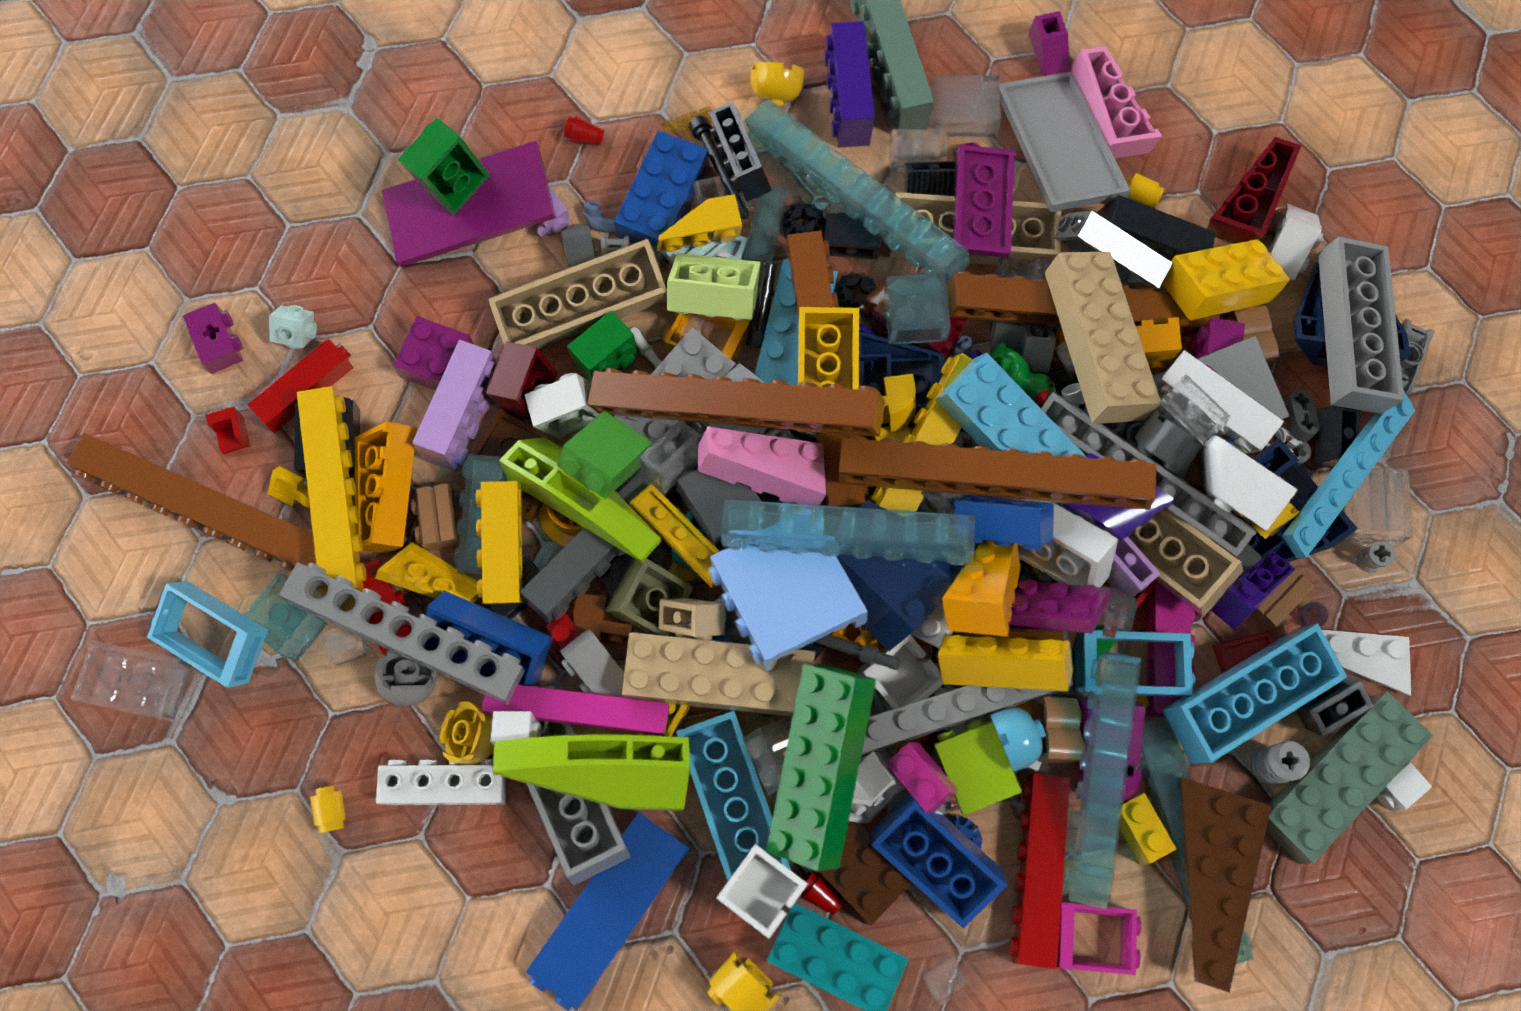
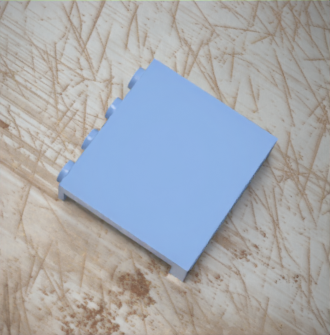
M809 510L710 556L712 568L708 569L710 577L715 586L721 585L725 594H722V599L729 612L735 611L738 617L735 623L743 638L749 637L752 646L749 647L750 652L757 664L762 662L766 671L771 670L770 662L844 626L853 623L855 628L867 623V609Z

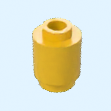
M1135 173L1133 177L1127 176L1126 182L1130 188L1128 198L1155 208L1164 191V188L1159 186V182Z
M335 786L316 789V795L310 797L314 826H318L319 833L343 829V821L346 820L342 791H335Z

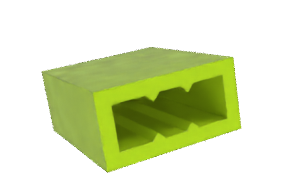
M983 718L965 724L967 730L956 734L955 730L952 729L937 735L939 741L932 743L944 773L959 790L954 794V797L963 816L1022 793L993 721L984 722Z

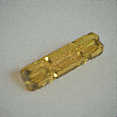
M704 107L699 109L700 112L698 113L693 111L676 117L675 121L672 119L664 121L662 123L663 132L674 136L677 135V131L680 133L688 131L690 121L697 116H706L711 123L712 119L709 112L712 110L710 107Z

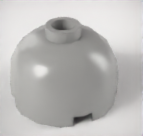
M390 650L387 651L386 657L382 659L380 657L377 660L375 685L381 697L395 706L409 707L418 705L429 697L436 684L437 672Z

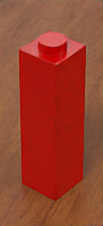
M328 338L247 405L273 433H276L295 417V404L298 403L297 392L334 385L354 368L348 360L351 355L341 343L335 346Z

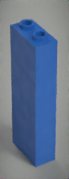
M638 812L622 835L631 857L591 878L526 970V973L531 976L529 982L542 992L546 988L556 995L554 1001L567 1011H570L571 1008L577 1011L582 1006L690 850L640 812Z

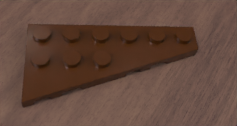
M1178 777V788L1181 790L1182 802L1180 813L1184 826L1183 849L1187 889H1189L1190 907L1188 909L1193 934L1191 945L1194 981L1230 993L1271 806L1184 777Z

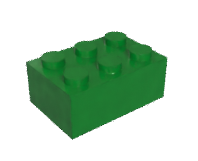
M437 117L423 129L421 135L404 150L398 159L423 189L452 215L462 207L490 176L489 172L461 136Z

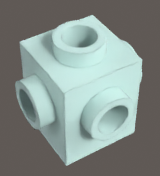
M281 305L269 315L270 342L298 349L303 348L316 336L317 324L314 322L313 311L303 310L302 307L296 305Z

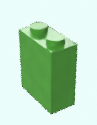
M603 411L563 445L557 466L606 499L646 462L652 442L608 412Z

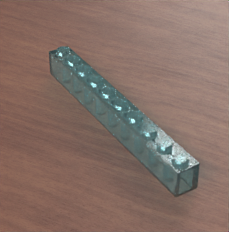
M768 98L745 120L749 130L748 135L753 142L758 145L760 143L765 145L767 151L775 159L782 158L786 166L793 173L797 174L800 172L805 176L804 179L811 187L822 189L829 201L833 204L840 203L844 207V211L851 218L856 219L858 217L864 222L865 228L873 235L880 234L884 238V242L892 250L896 251L899 249L905 254L904 257L910 264L915 267L919 265L925 269L926 275L933 282L938 283L940 281L945 285L955 273L962 272L971 263L968 250Z

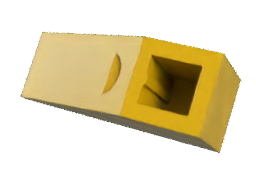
M735 194L705 200L659 235L658 251L665 249L667 252H673L681 249L682 246L691 244L694 247H701L707 245L710 241L720 240L721 242H729L740 236L742 222Z

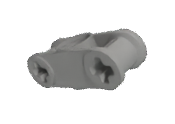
M1405 319L1401 324L1408 335L1411 356L1409 359L1401 361L1400 364L1403 390L1408 397L1416 384L1417 375L1427 347L1433 337L1434 330L1429 328L1424 330L1411 324V320Z

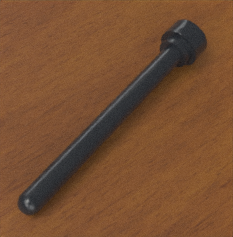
M697 116L690 121L688 125L692 136L701 141L704 148L708 149L709 158L727 195L735 194L740 218L744 220L749 216V212L740 194L736 193L730 179L731 177L711 138L710 128L712 126L706 116Z

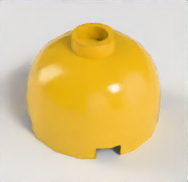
M780 62L756 63L755 66H751V87L754 94L760 100L767 102L768 107L783 108V103L793 101L800 94L804 83L805 70L793 64L792 70L784 67V63Z
M460 702L458 705L461 706L456 711L450 710L442 723L440 743L445 744L446 752L442 753L450 762L477 764L488 759L494 752V746L490 742L493 715L482 712V705L472 702Z

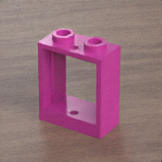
M1061 903L1057 968L1136 975V968H1139L1141 963L1140 950L1136 949L1137 936L1141 933V919L1137 916V910ZM1074 912L1121 917L1120 965L1073 961Z

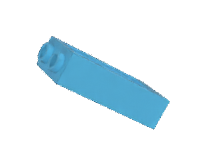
M189 581L167 583L165 585L147 638L223 686L230 688L249 683L268 629ZM187 602L237 631L226 661L177 631Z
M1094 630L1093 633L1077 632L1074 640L1075 693L1169 697L1191 696L1192 690L1195 687V675L1192 672L1191 659L1194 657V645L1191 642V634ZM1096 640L1174 643L1175 687L1097 684Z

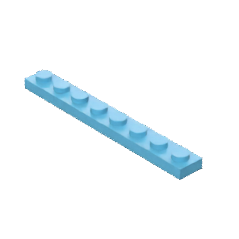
M1404 390V401L1382 414L1374 413L1283 533V538L1296 558H1307L1415 412L1412 402L1408 399Z

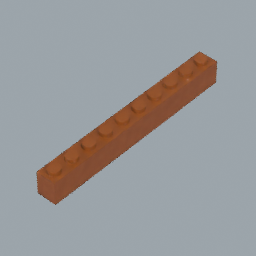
M813 231L787 235V253L799 324V307L838 308V299L836 293H831L830 284L834 283L832 266L827 267L826 258L830 257L828 241H823L822 232ZM815 432L817 443L823 444L826 484L825 499L828 515L855 512L866 500H869L868 486L839 484V464L842 438L860 435Z
M963 271L955 273L945 284L946 317L1061 326L1047 279H1039L1037 281L1025 280L1021 276L1003 278L996 274L981 276ZM1122 286L1135 326L1141 324L1143 320H1153L1154 325L1167 324L1168 318L1179 317L1180 335L1195 337L1199 328L1203 327L1210 318L1220 319L1219 314L1189 321L1169 292H1159L1153 288L1137 290L1130 289L1128 286Z
M608 368L605 372L594 371L587 405L599 414L606 411L611 415L880 437L885 400L877 389L869 386H860L857 390L847 389V387L840 384L818 387L810 382H800L799 385H789L781 380L760 383L752 378L732 381L724 376L704 379L702 376L695 374L677 377L667 372H660L659 376L649 375L647 372L634 370L632 374H628L617 369Z
M83 434L66 464L76 470L75 476L91 483L94 478L101 481L100 487L116 494L118 490L127 493L125 498L139 505L146 501L152 504L150 509L164 516H168L169 512L177 515L176 520L184 525L193 528L195 524L204 527L202 532L216 539H219L221 535L230 539L228 542L230 545L245 551L246 547L256 550L254 555L265 561L271 562L273 558L282 562L280 566L290 572L293 571L297 562L308 566L309 562L316 564L313 533L88 434Z
M852 436L850 438H842L839 484L1150 510L1156 497V464L1147 463L1141 459L1117 461L1112 457L1093 459L1084 458L1079 454L1057 456L1045 451L1033 454L1021 453L1017 449L996 451L984 446L960 448L955 444L936 446L928 445L922 441L900 443L888 438L876 441L867 440L861 436Z

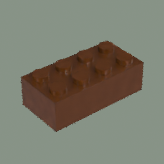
M848 821L840 867L816 871L822 875L837 894L869 926H872L912 884L902 872L871 845V834L860 823Z

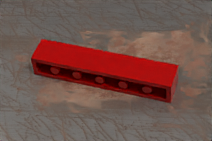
M1033 773L1028 775L1027 780H1024L1022 784V798H1026L1025 811H1021L1019 818V828L1023 829V842L1019 841L1017 846V860L1021 861L1020 873H1016L1014 880V891L1019 893L1018 905H1013L1012 924H1016L1015 937H1011L1009 944V955L1013 957V963L1057 969L1070 778Z

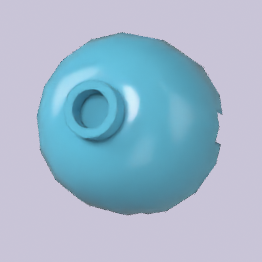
M1014 707L1001 709L990 714L1013 772L1034 764L1043 750L1041 738L1046 736L1040 719L1033 720L1027 711Z

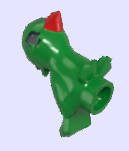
M1000 342L990 356L1036 404H1045L1052 392H1056L1055 384L1047 375L1030 372L1024 358L1018 352L1006 348L1004 343Z

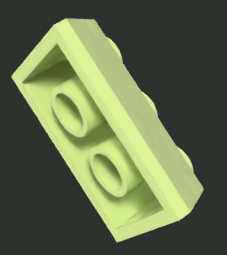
M677 253L667 280V311H675L679 314H702L707 317H730L735 320H752L756 305L761 262Z

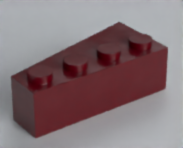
M1274 137L1255 161L1252 168L1242 177L1233 192L1227 196L1221 207L1212 215L1207 229L1216 232V238L1233 244L1259 239L1262 243L1302 145Z

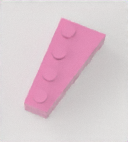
M1106 46L1081 49L1070 70L1073 72L1114 158L1150 153L1162 138V135L1158 128L1154 130L1148 121L1150 116L1146 109H1141L1136 102L1134 90L1132 87H1128L1121 78L1123 73Z
M707 427L698 445V472L732 484L740 482L751 487V491L760 494L765 491L779 496V500L791 504L793 501L804 505L805 510L813 513L826 496L822 443Z

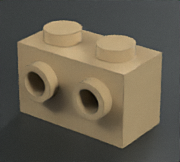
M691 598L660 599L659 630L674 632L676 637H693V639L712 641V636L724 635L726 622L725 604Z

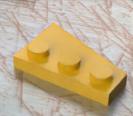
M411 542L380 567L375 577L378 580L435 599L443 591H447L472 603L478 599V581L414 542Z

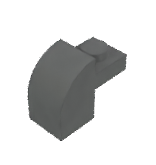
M573 224L566 229H562L561 233L568 268L595 259L589 224Z

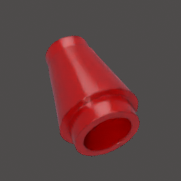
M577 115L575 117L568 116L563 137L568 138L569 142L601 146L605 130Z
M810 870L802 879L807 883V886L802 891L800 897L834 915L841 908L844 900L839 897L837 892L821 874H816L813 870Z

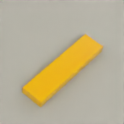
M651 483L629 502L630 507L713 588L715 585L708 572V569L712 568L710 556L720 551Z

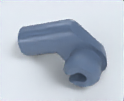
M586 202L583 217L593 230L616 233L615 219L604 218L597 202Z

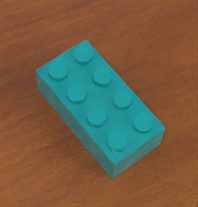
M794 903L788 910L766 961L864 1011H887L909 958Z

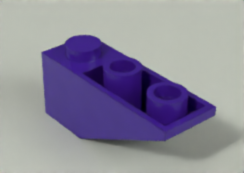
M1271 550L1227 589L1211 611L1233 630H1236L1294 572L1295 568L1288 564L1283 557Z

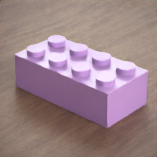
M462 340L458 341L412 442L424 461L454 472L457 471L459 464L463 465L468 454V449L466 448L469 441L476 437L479 430L478 421L482 413L485 414L490 405V398L486 394L487 384L497 366L492 351Z

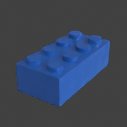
M658 130L614 221L616 237L624 239L625 236H629L630 242L634 244L648 239L654 252L662 254L657 248L658 237L686 216L709 166L708 149Z
M443 591L427 607L425 616L437 622L436 627L445 631L448 627H451L465 635L464 640L473 644L476 640H479L493 648L492 653L501 657L504 653H507L521 661L519 665L523 667L524 674L518 685L538 687L553 637L447 591ZM435 637L428 639L424 646L425 650L433 651L437 649L440 645V639ZM464 650L457 651L453 655L452 662L455 664L464 663L468 658V652ZM492 663L483 665L480 675L483 677L492 676L496 672L497 666Z
M910 793L871 829V845L962 928L972 921L1008 886L1004 870L940 811L926 813Z

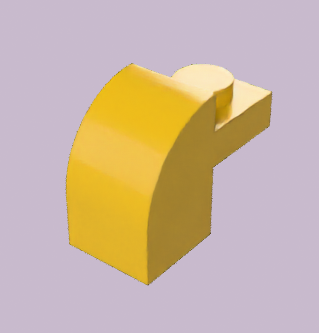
M913 374L884 377L885 396L882 397L885 400L882 424L889 423L891 432L905 428L915 417L916 388Z

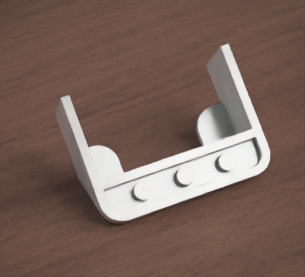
M1204 435L1207 441L1198 452L1201 491L1212 499L1214 504L1226 512L1230 513L1232 511L1248 523H1250L1248 521L1250 519L1267 531L1298 489L1220 437Z

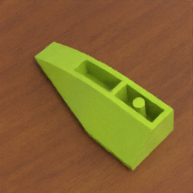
M547 438L518 440L499 460L508 481H518L521 483L522 490L641 563L661 542L660 537L616 491L604 499L559 468L557 464L562 447Z
M565 735L494 742L493 774L619 809L684 810L690 771L689 737Z

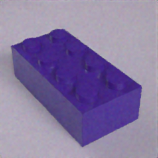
M864 21L831 23L830 35H826L824 65L828 67L829 72L826 75L827 90H831L829 112L833 114L834 119L831 122L832 137H837L838 148L870 146L875 115Z

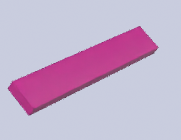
M518 685L508 705L485 695L481 711L493 715L494 711H531L538 721L665 736L670 706L669 703Z

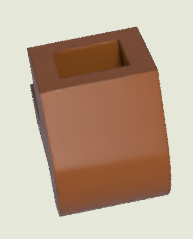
M584 594L580 598L576 597L573 617L575 626L580 634L589 629L601 644L603 637L607 638L608 643L624 645L625 641H629V633H634L632 625L606 621L607 612L605 610L609 604L607 597Z

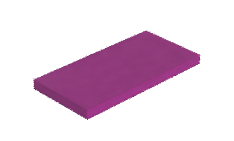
M533 141L478 159L490 176L454 215L435 201L415 179L383 189L382 194L396 263L400 267L407 266L556 219L538 143Z

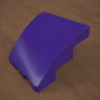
M1089 453L1087 458L1097 459L1099 456ZM1156 486V497L1150 510L1063 503V507L1092 518V525L1107 531L1113 537L1122 541L1132 534L1135 528L1149 522L1151 517L1160 510L1170 507L1173 503V498Z

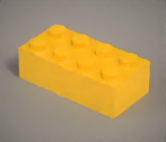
M1259 239L1176 255L1171 261L1173 264L1162 284L1190 321L1273 302L1290 279L1267 251L1265 245Z
M799 307L798 385L800 382L814 383L818 387L840 384L847 387V389L858 390L859 308ZM797 430V432H816V431Z

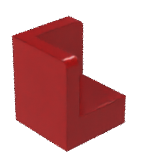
M234 406L205 414L207 425L216 432L221 453L227 454L251 447L244 417Z

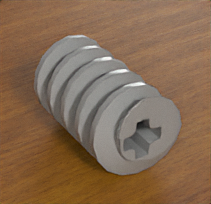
M1293 741L1281 742L1260 748L1254 752L1251 758V769L1254 776L1259 781L1269 785L1301 779L1306 775L1310 767L1308 752L1302 745Z

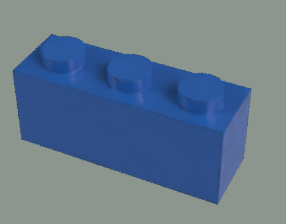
M967 495L955 500V536L966 537L967 542L980 543L985 540H991L997 546H1011L1013 543L1023 544L1024 549L1037 550L1041 549L1042 545L1053 540L1054 503Z

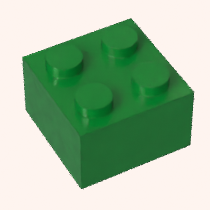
M612 310L567 345L573 367L583 378L592 382L594 371L605 372L608 368L626 369L634 363L637 356L634 334Z

